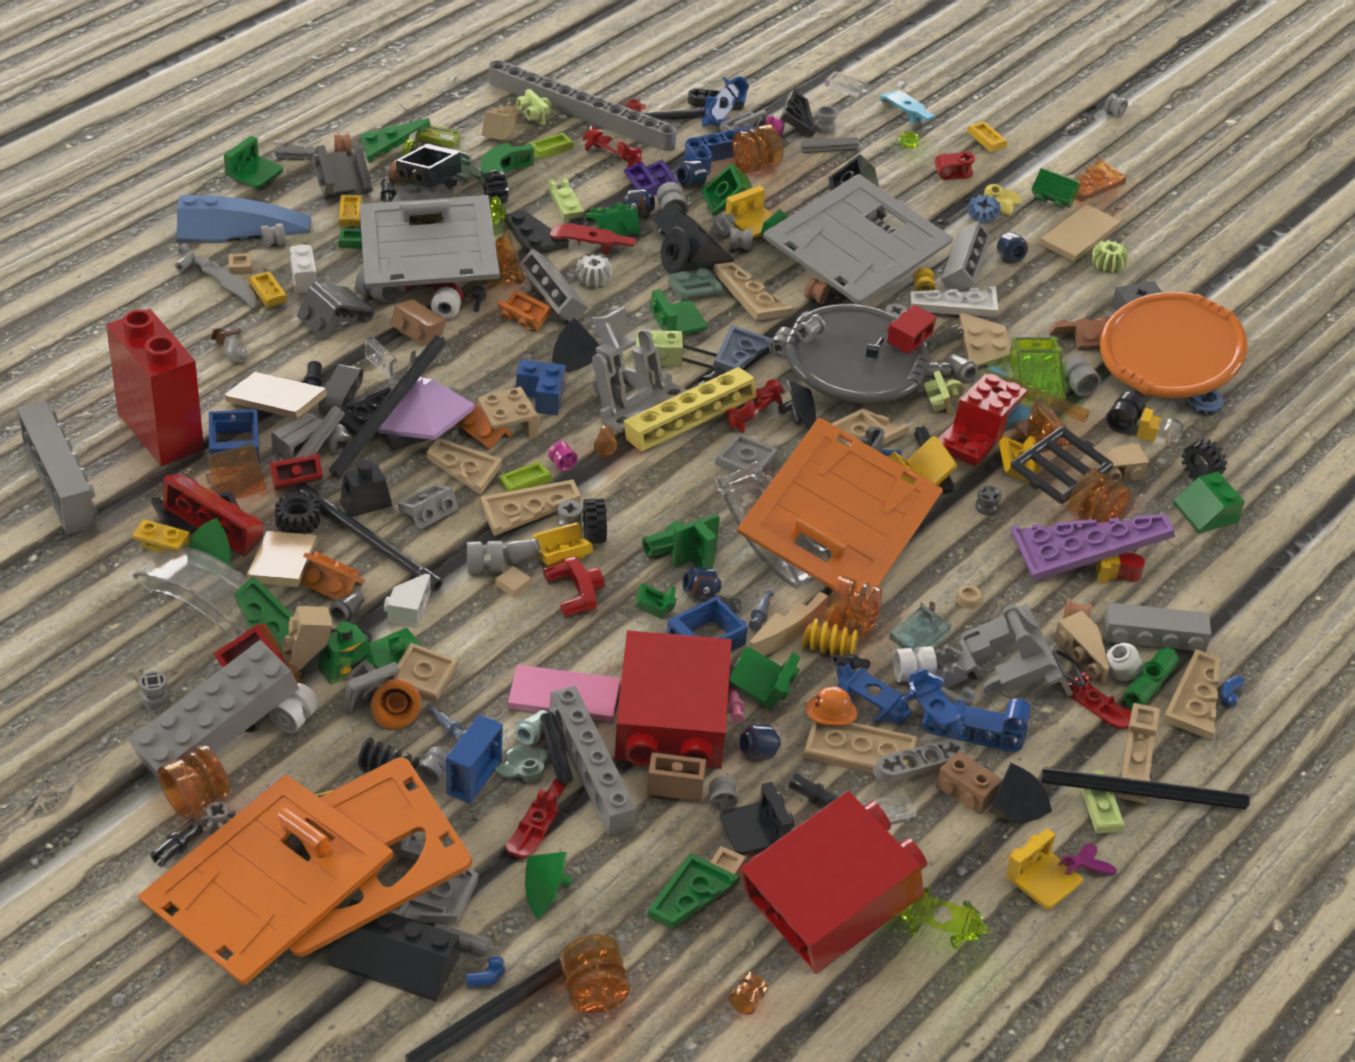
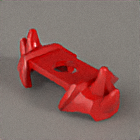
M590 126L589 131L582 138L583 141L587 140L585 144L586 151L592 146L605 148L618 154L621 159L628 162L627 168L633 166L635 162L637 164L642 161V149L629 147L620 140L617 145V151L607 146L613 138L602 135L603 131L598 130L596 127Z
M768 380L765 387L756 389L757 397L749 400L742 409L737 410L735 407L725 411L729 425L733 430L737 427L741 433H745L744 422L753 419L756 413L771 402L776 401L778 405L783 404L781 394H784L785 391L778 380Z

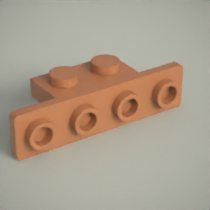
M1100 317L1089 321L1087 318H1081L1075 322L1059 320L1048 330L1049 335L1074 333L1077 349L1100 348L1102 330L1109 317Z

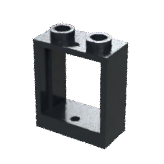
M425 144L396 160L397 180L428 188H433L462 171L460 151Z

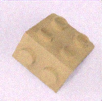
M522 387L511 388L478 398V403L492 428L498 429L520 423L529 439L538 437L540 418Z

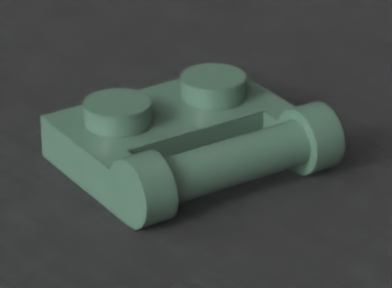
M701 268L669 274L668 282L680 302L687 301L688 298L711 294L719 296L723 293L721 283L717 282L710 269Z

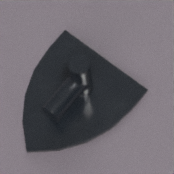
M574 317L560 332L555 342L552 363L566 365V371L578 370L592 363V357L598 354L596 347L600 346V344Z
M788 380L787 384L792 400L779 405L778 410L781 414L791 410L794 423L796 425L804 423L809 431L817 420L811 389Z
M1010 762L988 813L1013 822H1026L1039 819L1052 812L1049 797L1038 779L1024 768Z

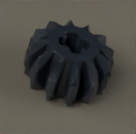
M497 170L484 173L482 180L483 194L488 195L490 206L506 204L508 202L509 189L505 173Z

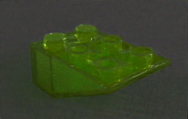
M1013 337L1009 362L1016 384L1027 389L1026 397L1023 401L1032 402L1043 399L1051 402L1065 401L1062 356L1057 337Z

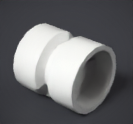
M916 647L914 652L911 648L895 649L893 653V669L897 682H908L910 675L921 669H926L931 674L936 675L937 661L933 647Z
M297 683L299 689L269 712L270 719L275 726L286 733H295L320 706L317 695L302 683Z

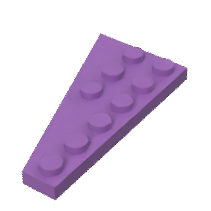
M1166 514L1135 516L1133 520L1119 521V518H1110V522L1096 523V520L1058 522L1055 526L1050 527L1032 524V528L1019 529V526H1010L1011 533L1033 582L1175 537L1174 529Z

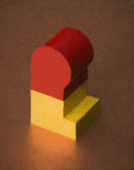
M1126 552L1097 561L1095 568L1098 583L1108 584L1109 579H1124L1129 582L1140 580L1145 565L1144 558L1139 554Z

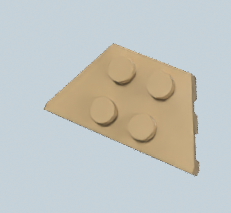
M966 313L959 314V324L966 359L973 361L976 367L985 365L986 368L1010 361L1012 353L1006 326Z
M861 409L831 423L858 440L861 436L865 437L866 430L869 427H880L885 432L883 445L907 434L909 426L905 423H902L901 426L889 423L890 418L876 415L865 409ZM838 437V442L847 447L850 446L851 443Z

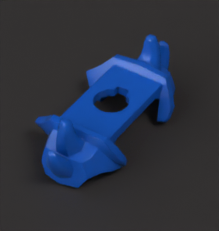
M724 76L722 77L725 84L723 89L716 97H706L704 108L706 110V117L701 120L703 127L710 125L720 126V123L731 119L730 117L724 119V117L737 101L744 104L749 88L746 79L741 76L731 80ZM721 97H724L727 101L726 108L719 107Z
M846 664L844 668L837 666L836 673L839 681L837 687L842 688L849 694L852 703L851 692H854L879 707L881 712L875 716V721H889L900 725L907 718H910L913 710L909 709L902 692L899 693L871 676L864 668L853 671L849 664ZM877 686L882 692L876 696L870 695L866 687Z
M926 669L917 670L909 677L910 692L904 697L905 700L916 699L926 711L925 725L931 726L938 731L948 730L952 739L961 738L962 724L965 719L964 702L957 700L958 710H956L940 689L946 682L944 678L933 675ZM934 702H941L945 707L943 711L939 712L938 710L931 709L930 705Z

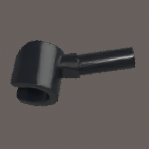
M477 284L472 289V297L476 298L474 312H479L482 300L486 299L485 287Z
M879 338L875 345L867 344L865 357L877 359L884 339Z

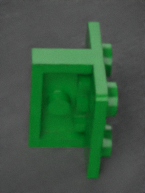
M717 514L704 517L675 529L672 556L674 567L692 562L695 566L713 569L720 517Z

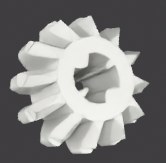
M585 255L577 263V280L580 281L581 285L586 284L587 288L591 286L595 288L597 286L605 287V284L610 283L612 278V263L608 261V258H602L601 255Z

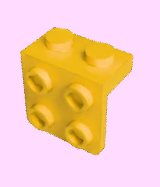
M932 436L907 460L895 451L888 456L937 486L957 467L955 460L936 436ZM904 474L902 475L903 480L912 485L915 483L911 478Z
M1048 828L1039 835L1034 834L1021 849L1016 848L1010 854L1006 878L1044 909L1050 910L1081 886L1083 877L1077 872L1065 875L1064 873L1068 867L1065 865L1058 866L1061 860L1051 853L1056 834Z

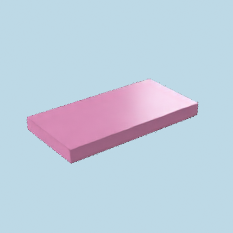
M517 665L508 700V709L536 713L540 710L548 712L550 692L576 685L592 720L613 723L620 678Z

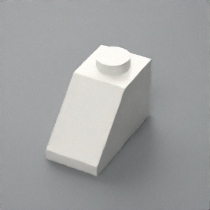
M429 574L421 575L393 588L391 596L386 597L384 603V612H388V623L418 628L430 596Z

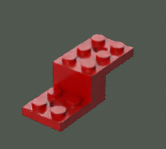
M985 374L959 400L954 423L938 439L952 457L977 466L1002 439L1008 415L1024 400L1027 389L1020 387L1016 383L1001 380L996 375Z

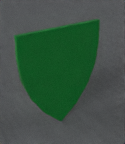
M215 518L203 524L194 533L189 542L184 563L227 581L231 562L230 547L224 529L218 519Z
M567 852L527 857L525 871L526 898L532 913L538 920L551 903H556L559 886L569 887L572 884V877L563 874Z

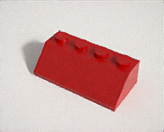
M182 473L166 475L164 477L163 508L198 529L203 524L217 518L225 531L230 549L244 557L263 538L264 523L256 516L247 514L236 504L229 503L215 491L206 489L195 479L188 478Z

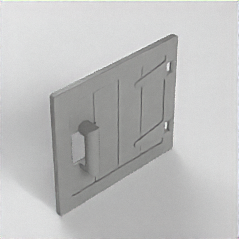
M857 174L764 232L763 236L768 242L858 305L953 242L952 236L860 174ZM883 208L905 224L895 230L876 217L877 210ZM788 245H791V246H792L793 248H795L796 250L793 251V250H791L790 248H788L787 246H788ZM837 280L842 281L846 285L842 286L840 283L837 282Z
M488 195L360 204L365 288L500 278ZM441 213L444 219V223L409 226L410 216Z

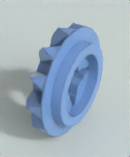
M979 194L977 198H971L967 211L972 219L979 222H989L999 216L1001 207L996 197L991 198L988 194L986 196ZM986 204L987 207L982 212L981 207Z
M1213 390L1203 395L1189 397L1187 402L1190 404V408H1196L1197 412L1202 411L1205 414L1208 412L1215 414L1216 411H1221L1224 399L1217 391Z

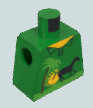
M340 622L337 625V631L330 634L327 645L320 651L318 669L330 685L346 679V676L364 659L375 667L369 642L357 625H352L349 622Z

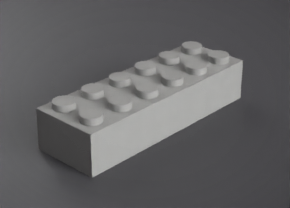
M46 400L18 407L17 411L23 445L66 535L96 527L94 516H98L94 501L92 502L91 499L95 497L93 486L91 483L87 484L86 472L84 468H79L78 456L76 453H72L69 438H64L65 432L62 424H57L58 419L55 410L49 408Z
M259 640L138 731L128 741L138 758L167 789H170L295 693L299 686L292 671Z

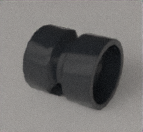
M1134 392L1122 393L1106 415V422L1109 427L1118 433L1125 434L1130 432L1146 408L1143 398Z

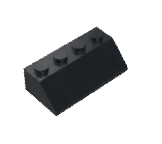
M859 154L828 177L830 189L832 191L857 174H860L879 187L876 170ZM883 208L877 210L876 217L880 220L886 217Z
M670 201L653 220L659 226L657 231L663 236L673 227H680L686 232L689 240V256L687 261L695 268L699 265L704 269L714 268V264L734 261L694 219Z
M352 899L347 907L360 902ZM388 912L333 941L327 965L436 1002L459 959V935Z

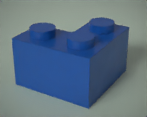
M520 359L516 373V388L522 387L527 397L535 398V411L537 413L558 416L565 389L566 365Z

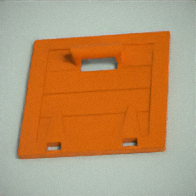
M818 418L740 523L737 532L861 607H864L940 497L943 489L824 419ZM838 437L851 443L850 446L847 447L838 442ZM904 474L911 478L915 483L912 485L901 478ZM803 533L830 549L832 557L828 563L796 545L794 542L798 536Z
M284 775L139 894L138 897L141 903L239 983L246 985L392 859L394 854L388 846L290 776ZM309 820L312 823H314L320 829H322L331 837H333L334 840L329 842L328 837L326 835H324L322 832L317 830L315 827H313L306 821ZM293 833L311 846L315 856L307 862L283 844L282 841ZM171 906L179 910L173 917L166 912ZM226 949L233 954L227 961L219 955Z

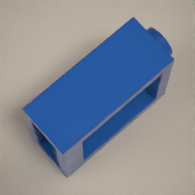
M257 409L209 412L211 467L260 465ZM252 431V441L217 442L216 433Z
M716 596L669 619L667 634L696 636L692 632L693 630L714 620L727 633L719 638L732 639V652L746 645L748 626L743 619H740L731 611L727 604H724Z
M478 715L446 757L447 795L471 804L494 773L495 768L502 762L503 724L482 715Z

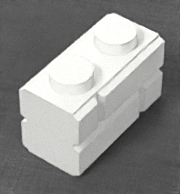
M292 246L289 248L290 266L295 293H307L310 285L317 283L312 246Z

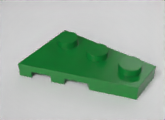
M253 576L234 593L233 597L250 629L257 624H266L279 644L283 655L284 637L289 635V620L294 615Z
M690 853L648 909L647 917L670 929H674L739 884V876Z

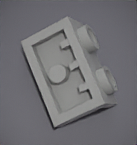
M437 483L397 503L401 513L411 515L414 518L418 529H422L458 510L452 487Z

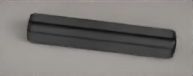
M548 711L541 714L540 720L557 779L560 784L565 785L573 781V776L556 717L553 712Z

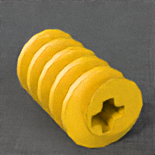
M815 618L813 623L808 624L806 627L802 648L805 649L810 643L811 651H816L820 646L822 654H825L830 648L831 656L837 655L839 651L841 656L846 654L855 655L858 644V632L854 630L851 635H848V627H844L841 633H839L837 624L831 630H828V622L825 621L819 627L818 619Z

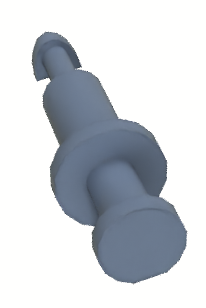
M769 589L765 593V598L760 600L758 607L754 608L751 612L752 620H750L748 626L753 631L760 630L761 623L765 622L768 618L766 611L770 605L769 598L774 596L773 591Z
M426 705L425 711L436 716V721L445 728L446 735L450 738L456 736L457 741H459L466 732L461 731L462 724L457 720L452 721L444 713L437 712L432 705Z

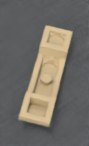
M1133 703L1121 777L1150 781L1149 775L1160 708ZM1119 793L1120 799L1147 803V797Z

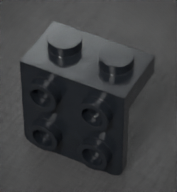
M772 782L762 784L760 801L758 803L720 812V821L735 852L741 855L767 849L794 828V818L791 812H787L781 792H777Z

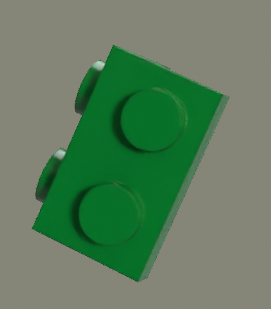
M252 135L224 154L225 175L255 189H260L283 173V166L259 156L258 138Z
M612 204L610 208L595 207L590 209L591 212L585 213L586 218L595 219L596 228L610 230L620 236L641 233L637 208L630 207L629 204Z
M661 289L652 291L649 308L663 331H682V335L707 329L706 321L692 301L670 304Z
M745 647L729 676V685L772 709L779 699L784 700L791 690V686L788 683L789 681L793 682L798 675L800 669L797 668L801 657L792 652L784 664L780 666L752 648Z

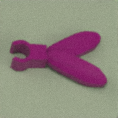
M1093 843L1085 844L1077 856H1063L1058 863V866L1065 865L1068 867L1064 873L1065 875H1071L1073 872L1080 871L1081 868L1108 876L1117 873V869L1110 863L1093 859L1098 852L1096 845Z

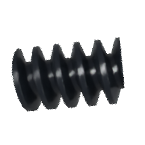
M369 737L360 750L358 767L365 773L370 772L396 758H401L402 750L397 749L393 753L392 746L387 745L384 748V744L381 741L374 745V739ZM406 753L402 758L408 759L411 763L412 755ZM415 758L411 763L414 770L420 763L419 758Z

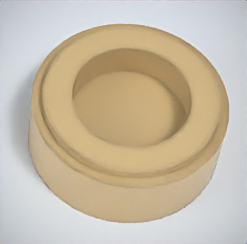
M963 585L957 590L956 602L964 608H976L980 605L982 593L975 586Z

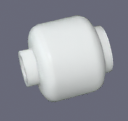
M450 287L438 289L432 298V311L444 319L455 317L459 312L461 304L460 295Z
M1117 644L1106 654L1109 670L1117 680L1130 681L1140 674L1142 660L1137 649L1131 644Z

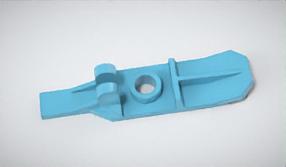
M892 91L880 95V99L890 101L893 104V108L899 107L909 114V122L911 124L923 119L926 121L935 119V115L925 110L923 104L903 92Z

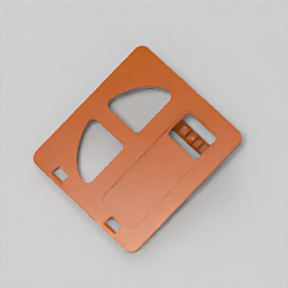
M396 758L319 798L388 847L416 832H425L426 840L420 857L408 873L393 886H383L374 873L358 887L363 895L360 903L332 910L291 945L289 949L294 956L304 957L460 875L472 866L470 853L408 759ZM413 781L417 789L409 792L405 785ZM309 820L306 821L313 827H315L317 830L322 832L324 835H326L328 837L329 842L334 840L333 837H331L325 831L320 829L314 823H312ZM449 836L454 844L445 848L441 840ZM288 838L282 841L283 844L293 850ZM301 840L310 857H314L315 854L311 846Z

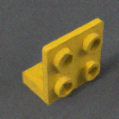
M761 185L730 196L726 201L725 213L727 215L732 213L736 219L733 225L739 231L753 230L752 239L762 235L760 233L764 221L773 215L763 207L765 189Z

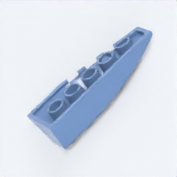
M180 195L177 207V242L226 243L228 239L238 237L240 241L248 240V236H261L260 226L268 225L269 227H274L276 224L281 223L284 226L285 235L310 233L311 216L284 207L248 199L214 195Z

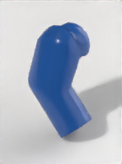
M1236 675L1224 682L1220 698L1224 705L1227 704L1229 707L1237 705L1236 701L1239 700V696L1234 694V692L1244 685V679L1241 676Z
M492 956L489 958V966L484 972L466 973L467 988L493 986L505 973L506 967L503 965V958Z

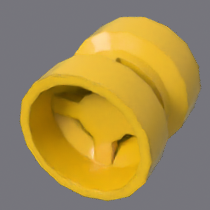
M923 267L914 272L915 291L936 290L935 275L931 269Z

